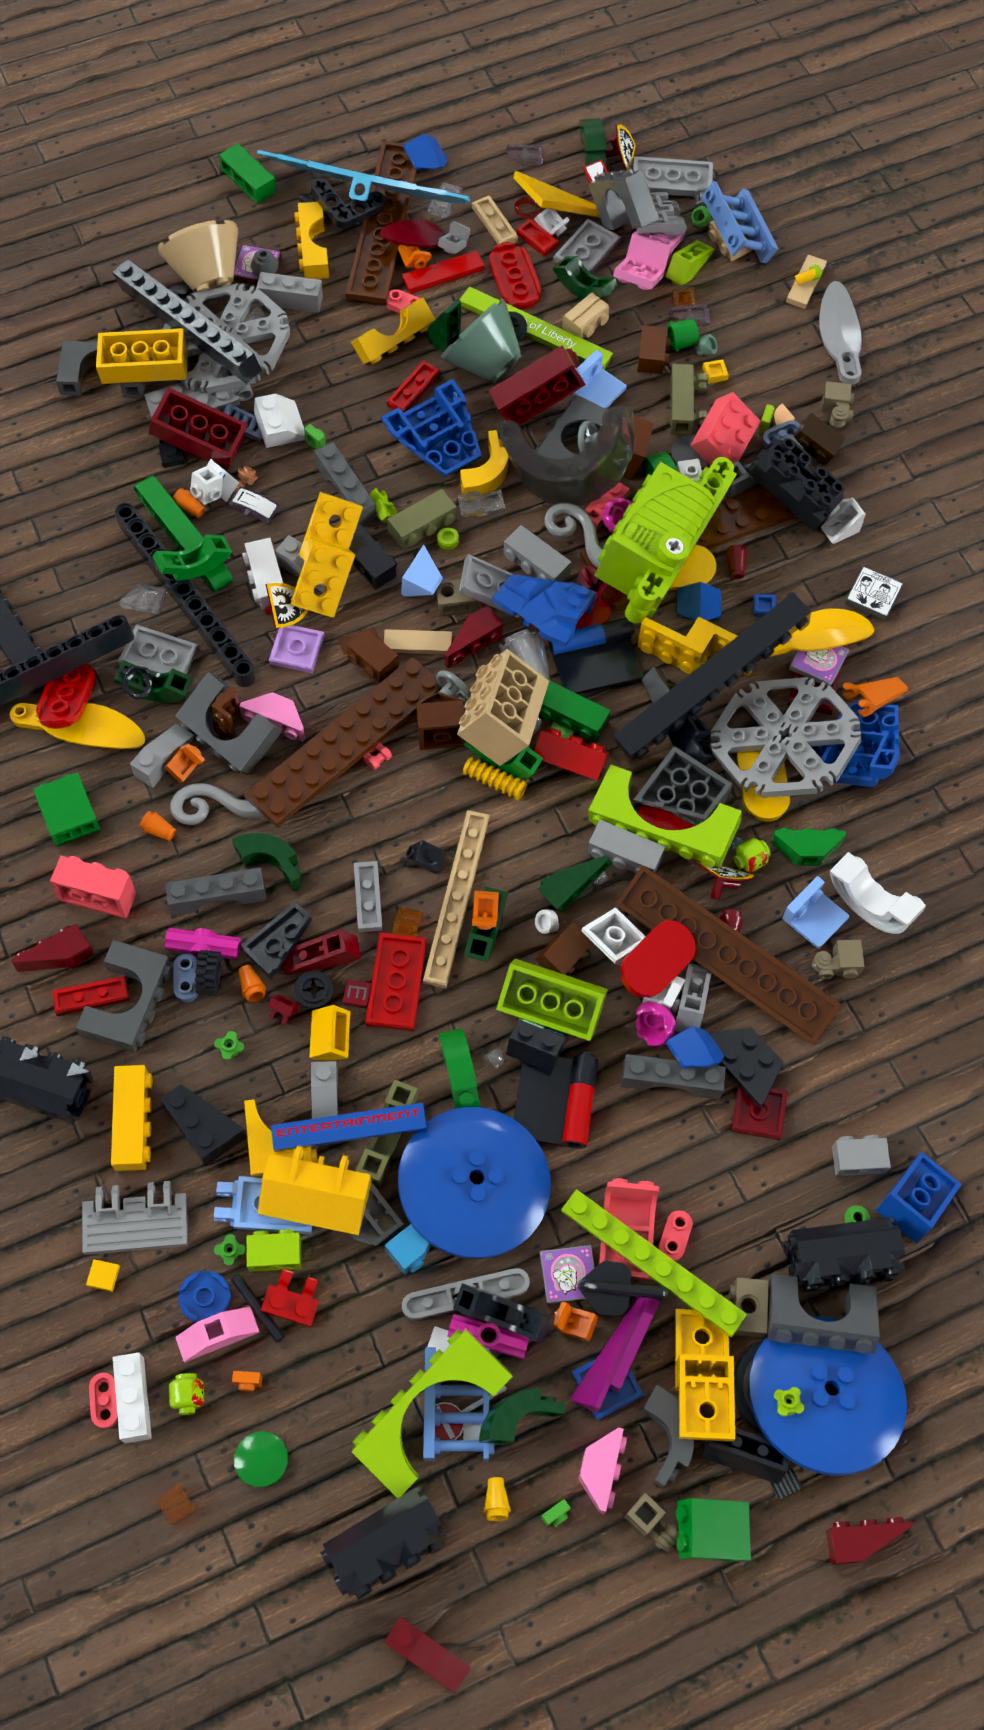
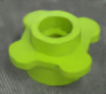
M792 1387L786 1391L781 1389L775 1391L774 1398L777 1400V1412L779 1415L790 1416L795 1413L801 1414L804 1411V1405L800 1402L799 1398L801 1392L798 1388ZM789 1399L792 1403L788 1404L786 1401Z

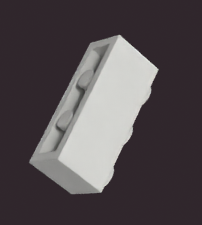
M271 538L244 543L246 552L242 553L245 566H250V571H247L250 584H255L256 589H252L255 602L260 603L261 610L270 606L265 584L283 583Z
M140 1352L114 1356L113 1369L119 1439L124 1443L152 1439L144 1357Z

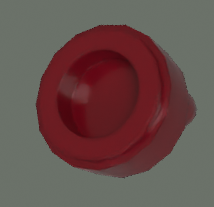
M592 566L581 567L578 573L580 585L588 589L598 586L601 580L594 576L597 569Z
M603 582L598 594L604 603L614 604L620 599L622 592Z

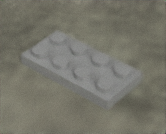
M634 156L633 169L634 171H643L650 193L667 192L668 195L695 197L697 189L702 187L708 188L712 183L713 162Z

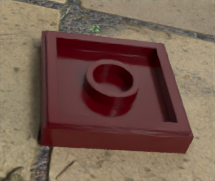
M737 1085L731 1132L781 1141L788 1091L772 1088L763 1108L759 1109Z

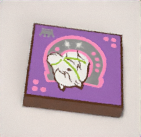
M242 244L235 263L233 280L258 284L259 276L251 270V261L254 254L262 249L269 250L276 257L279 264L282 252Z

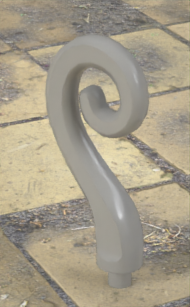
M559 503L550 507L544 519L549 533L559 538L571 536L577 526L572 517L577 519L584 530L587 556L591 563L598 568L601 561L597 559L603 549L598 544L596 529L588 513L579 506L570 503ZM570 515L565 518L566 527L561 528L555 524V519L558 516Z
M197 783L185 786L176 792L170 802L171 814L175 820L184 825L199 824L205 820L209 813L207 802L201 798L191 799V805L199 809L197 813L192 815L184 813L182 808L184 802L195 796L213 798L234 814L244 818H263V814L248 800L238 799L210 784Z

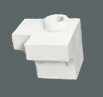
M676 976L656 996L652 998L644 997L642 1004L646 1001H652L676 1013L680 1004V999L678 998L685 980Z

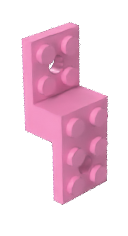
M636 230L632 234L627 256L615 268L613 277L618 278L622 283L629 284L631 282L637 284L640 289L652 290L666 275L673 250L683 241L685 232L679 235H665L663 232L638 234Z

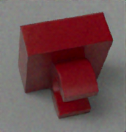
M278 994L272 997L268 1004V1007L273 1009L270 1012L269 1018L275 1019L279 1012L283 1015L281 1024L284 1025L289 1022L290 1016L298 1012L300 1004Z

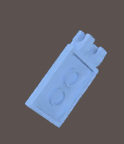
M239 1176V1180H235V1183L217 1182V1196L233 1197L232 1208L215 1207L214 1222H231L230 1226L240 1230L279 1232L284 1229H292L295 1233L311 1234L312 1225L257 1214L262 1178Z

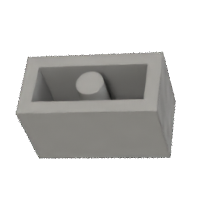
M868 1135L863 1137V1139L843 1136L838 1138L832 1146L835 1176L886 1174L891 1168L887 1138H879L878 1135Z

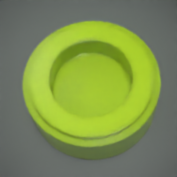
M453 528L441 529L437 534L439 547L444 550L456 548L459 543L458 532Z

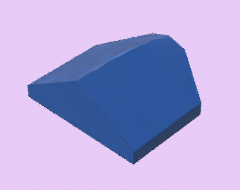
M423 134L403 146L416 170H421V168L432 170L444 168L448 161L437 139L428 134Z
M702 582L677 588L676 616H683L693 621H696L698 617L707 621L721 618V590Z
M695 1026L689 1027L666 1042L683 1069L718 1065L725 1056L709 1032Z

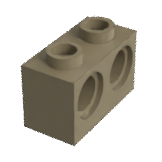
M444 579L435 591L438 616L473 613L483 608V603L459 592L461 579Z

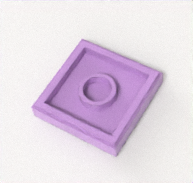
M294 625L279 628L269 658V665L313 674L325 636L324 632Z

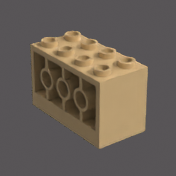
M508 649L500 655L496 654L486 666L482 665L476 672L477 679L470 689L471 696L465 704L466 710L459 721L460 728L457 735L499 766L529 746L549 680Z

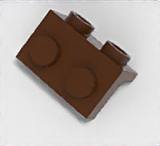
M230 686L225 692H221L217 696L216 701L211 706L216 730L222 736L234 739L236 733L233 723L241 716L238 692Z

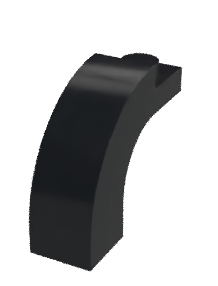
M463 1283L453 1309L470 1317L499 1325L540 1343L543 1342L551 1319L550 1316L524 1304Z

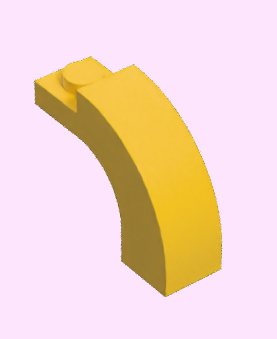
M497 430L488 431L490 459L480 467L460 470L463 500L477 499L492 493L502 484L507 475L509 448L503 447L502 438L498 439Z

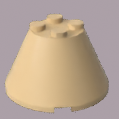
M213 220L181 229L168 236L170 241L166 244L164 242L159 244V254L195 293L231 285L234 278L238 227L235 222L224 220L225 224H216V221Z

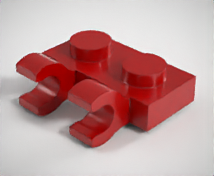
M283 1268L277 1286H268L260 1312L311 1327L319 1300L312 1298L318 1279L306 1278L300 1295L287 1290L293 1271Z

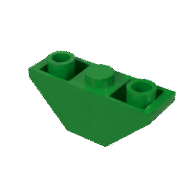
M781 828L774 830L771 844L796 866H820L841 846L846 832L838 831L835 828L826 830H814L812 828L791 830L790 828Z

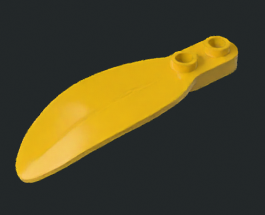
M823 609L811 612L810 624L802 631H795L792 634V638L786 644H779L775 647V651L770 657L784 654L791 650L819 651L851 644L872 636L874 627L864 616L845 609Z
M19 703L10 711V718L16 726L46 731L55 738L74 744L113 749H135L143 746L145 743V735L138 725L121 713L102 705L87 703L83 716L76 723L59 729L48 728L40 723L36 713L37 705Z

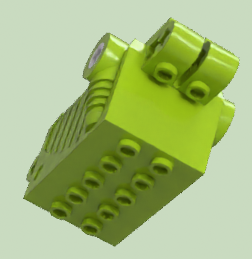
M716 458L710 468H704L699 477L700 479L696 482L660 462L652 475L648 474L642 485L643 487L636 493L633 499L634 502L631 505L629 504L622 520H619L613 531L614 533L607 539L603 547L604 549L597 559L601 562L594 576L628 595L627 599L630 602L626 607L625 616L630 622L640 624L645 617L651 619L663 601L737 475L733 472L734 465L728 458Z

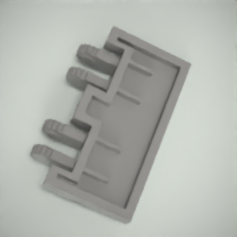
M667 192L650 193L659 219L644 227L636 228L638 234L663 232L665 235H679L687 231L685 220L679 216L681 211L677 201L668 200Z
M164 1181V1204H156V1186L154 1182H150L147 1186V1199L145 1196L123 1198V1210H120L119 1185L112 1186V1208H104L105 1193L103 1187H96V1212L94 1201L82 1202V1253L90 1255L188 1246L186 1193L175 1194V1205H172L171 1182Z

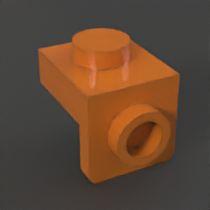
M399 245L397 248L407 268H423L432 257L430 252L420 251L419 247Z
M187 744L180 747L163 767L181 783L205 759L201 756L198 748Z
M474 892L473 926L483 930L497 926L499 892Z
M562 1301L554 1314L553 1326L564 1335L590 1342L599 1317L594 1313L573 1308L567 1302Z

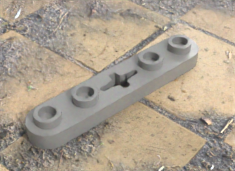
M513 1268L412 1292L404 1297L402 1311L410 1320H421L455 1312L457 1310L453 1309L456 1298L452 1299V1297L458 1295L462 1283L508 1299L525 1294L530 1284L529 1276L524 1270Z

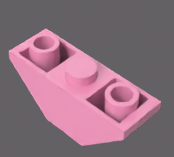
M272 692L241 702L239 708L241 717L245 721L250 723L255 715L259 713L269 718L283 730L281 733L291 740L297 739L302 742L305 740L304 727L293 700Z
M251 1307L224 1311L198 1321L175 1338L183 1361L186 1363L260 1332Z
M622 1428L615 1429L588 1446L584 1451L579 1480L600 1514H605L607 1508L612 1509L615 1492L611 1491L613 1480L618 1481L621 1464H617L618 1454H624L627 1437L622 1436L624 1430Z

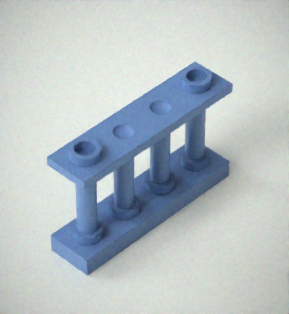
M713 181L702 195V198L731 256H735L744 247L755 250L760 262L767 263L779 248L749 190L742 188L736 197L723 195L717 182ZM743 234L747 235L749 240L745 239Z
M425 1347V1371L431 1366L428 1360L436 1353V1347ZM441 1382L425 1388L424 1461H435V1454H440V1451L483 1452V1462H489V1454H494V1444L480 1443L479 1440H440V1437H435V1426H440V1423L483 1424L489 1412L488 1391L477 1385H441ZM441 1396H483V1412H441V1409H435V1399H441Z

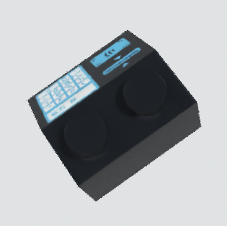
M520 1018L509 1038L506 1055L552 1073L569 1034Z

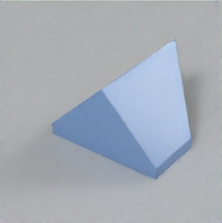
M424 545L402 577L401 594L403 597L433 595L443 580Z

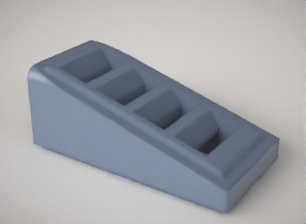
M227 404L223 413L245 423H250L245 437L261 441L262 435L259 427L256 432L253 431L255 426H258L256 417L234 405Z

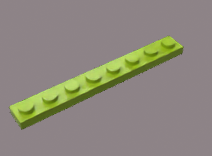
M577 1189L561 1209L562 1213L662 1287L666 1288L731 1338L746 1318L747 1314Z

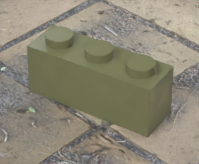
M440 489L388 518V532L403 550L408 546L415 545L424 537L433 535L440 528L451 525L457 519V507L443 489Z

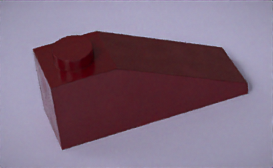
M340 929L294 946L283 962L284 974L289 975L337 967L361 959L358 936Z
M399 1617L384 1641L390 1648L454 1693H456L471 1668L401 1617Z

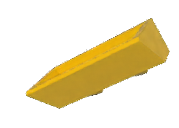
M297 1145L293 1158L269 1153L262 1178L257 1214L359 1235L371 1186L370 1174L348 1170L349 1160L346 1155L342 1156L339 1168L324 1165L325 1157L323 1156L319 1157L318 1163L303 1161V1146Z

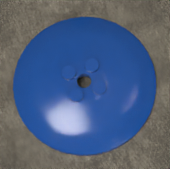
M462 1107L443 1112L426 1122L427 1129L416 1131L408 1142L398 1170L400 1202L414 1229L434 1247L462 1258L484 1259L496 1257L521 1245L532 1235L542 1221L550 1198L551 1180L549 1167L538 1142L520 1123L503 1113L491 1109ZM473 1172L481 1174L483 1183L473 1184L470 1181L469 1175Z
M813 1317L826 1322L839 1321L838 1319L828 1317ZM767 1337L758 1348L752 1360L748 1376V1394L754 1418L772 1446L793 1463L820 1474L851 1475L870 1469L878 1464L892 1451L899 1441L906 1422V1392L895 1363L879 1343L877 1344L875 1354L781 1343L770 1341ZM825 1384L835 1386L837 1395H829L825 1391ZM792 1387L798 1388L801 1392L799 1398L800 1402L804 1405V1411L801 1414L795 1413L790 1416L779 1415L777 1412V1400L774 1398L775 1391L778 1389L786 1391ZM789 1399L786 1401L788 1404L792 1403Z

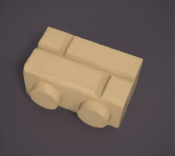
M590 293L563 316V330L582 339L590 337L594 333L595 328L599 325L603 326L608 321L609 305L602 299L600 300L594 293Z

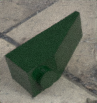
M459 299L443 311L428 328V342L442 352L460 338L461 301Z
M605 855L555 872L553 875L546 876L541 881V886L538 890L558 911L563 913L613 863Z

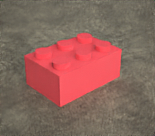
M731 392L715 400L690 446L710 466L718 457L728 458L732 463L740 460L760 420L734 392Z
M60 856L50 880L60 901L125 919L128 917L137 894L130 875L126 871L118 868L115 870L108 869L97 862H92V864L86 863L75 856H69V858Z

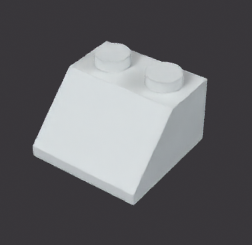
M278 394L255 398L254 414L266 448L305 440L304 427L295 401Z
M617 908L607 912L581 930L614 964L621 966L623 959L645 937Z

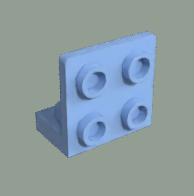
M596 350L577 368L586 386L572 394L575 397L579 395L606 409L626 390L627 385L602 369L603 354Z
M817 876L786 908L782 919L816 948L820 949L848 920L849 915L823 894L822 887L825 882Z

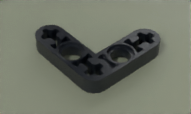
M317 178L312 181V196L338 228H348L380 213L385 208V196L380 192L374 191L369 193L366 201L354 200L345 204L327 180ZM330 200L335 201L337 205L329 206L326 202ZM356 207H361L365 211L363 213H358L354 209Z

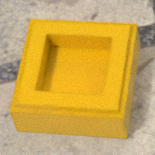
M723 359L703 363V371L708 374V384L728 380L729 375Z
M93 1259L86 1283L87 1287L113 1292L120 1266Z

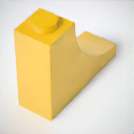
M246 1100L244 1103L251 1176L263 1178L269 1153L293 1158L296 1149L275 1152L273 1149L272 1131L267 1128L259 1117L255 1100ZM311 1147L302 1149L304 1150L303 1161L318 1163L316 1149L312 1150Z

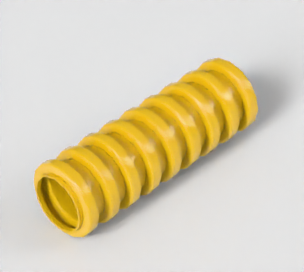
M473 756L468 758L463 768V775L467 776L469 774L470 778L473 779L475 777L476 781H482L484 785L489 784L490 788L495 787L497 791L502 790L503 794L508 793V796H514L515 800L521 799L527 787L526 781L520 782L519 778L514 779L513 775L510 774L508 776L505 771L501 773L500 769L497 768L495 770L494 766H488V763H482L480 759L475 760Z

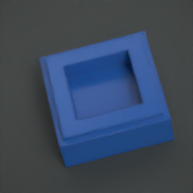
M753 595V617H762L776 606V595Z

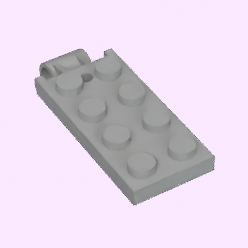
M225 368L220 369L216 378L228 377L230 372ZM182 383L169 386V388L219 411L225 410L227 404L238 406L240 401L249 400L253 396L251 385L209 394L207 391L202 393L200 386H197L195 391H192L191 387L189 389L186 388ZM168 387L144 394L151 417Z

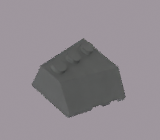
M674 746L634 798V802L705 821L714 813L719 803L724 804L730 796L732 783Z

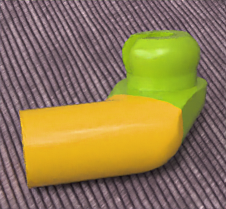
M814 264L810 266L808 271L795 275L797 285L819 279L822 275V269L819 265Z

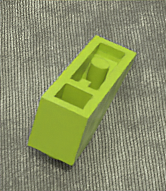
M698 240L673 254L665 277L671 279V282L676 285L688 283L713 254L715 249Z

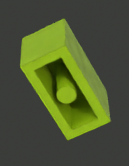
M292 1229L280 1230L279 1234H269L268 1231H255L253 1235H247V1268L249 1272L281 1271L283 1268L287 1270L301 1269V1238L299 1233H295Z

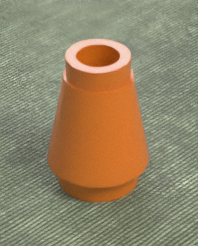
M180 488L173 496L174 502L181 510L197 518L204 514L206 508L188 489Z
M148 811L140 823V827L144 829L143 832L169 842L177 831L157 812Z
M251 965L242 966L238 972L243 997L248 1002H257L263 999L266 994L265 985Z

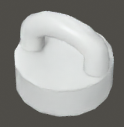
M541 910L536 914L535 926L537 930L543 934L559 930L558 916L553 910Z

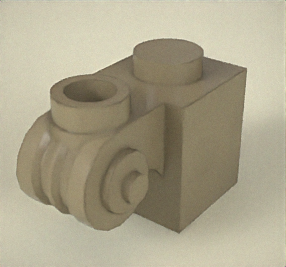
M826 381L822 395L821 411L831 412L829 421L831 426L842 428L846 423H851L853 418V410H849V406H853L854 402L851 384Z
M837 940L833 948V958H831L828 952L820 951L815 955L811 965L813 971L819 974L820 979H830L834 975L843 976L846 979L856 978L860 976L864 969L861 940Z
M644 1493L624 1517L644 1537L649 1534L656 1542L655 1546L658 1549L670 1552L672 1546L676 1545L678 1527L675 1524H666L662 1519L666 1512Z

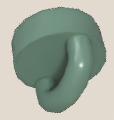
M707 334L700 338L696 348L698 355L710 356L717 352L718 346L714 336Z

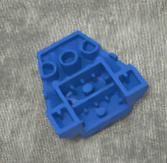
M453 379L436 387L434 397L404 413L400 408H397L381 417V421L395 439L444 477L471 464L482 456L475 431H473L471 426V416L467 412L465 405V395Z
M510 575L492 598V602L510 615H520L523 617V624L527 627H530L532 624L540 629L539 635L562 647H566L573 638L577 622L584 612L590 614L599 600L596 592L589 590L585 586L522 575Z
M854 701L848 707L859 718L860 730L853 731H861V743L839 780L836 782L833 778V783L874 787L879 779H885L893 774L900 759L898 705L885 704L869 716L862 717L858 710H863L865 707H860L858 705L859 701ZM842 714L837 717V720L842 717ZM845 744L811 746V748L824 763L832 764L837 760Z

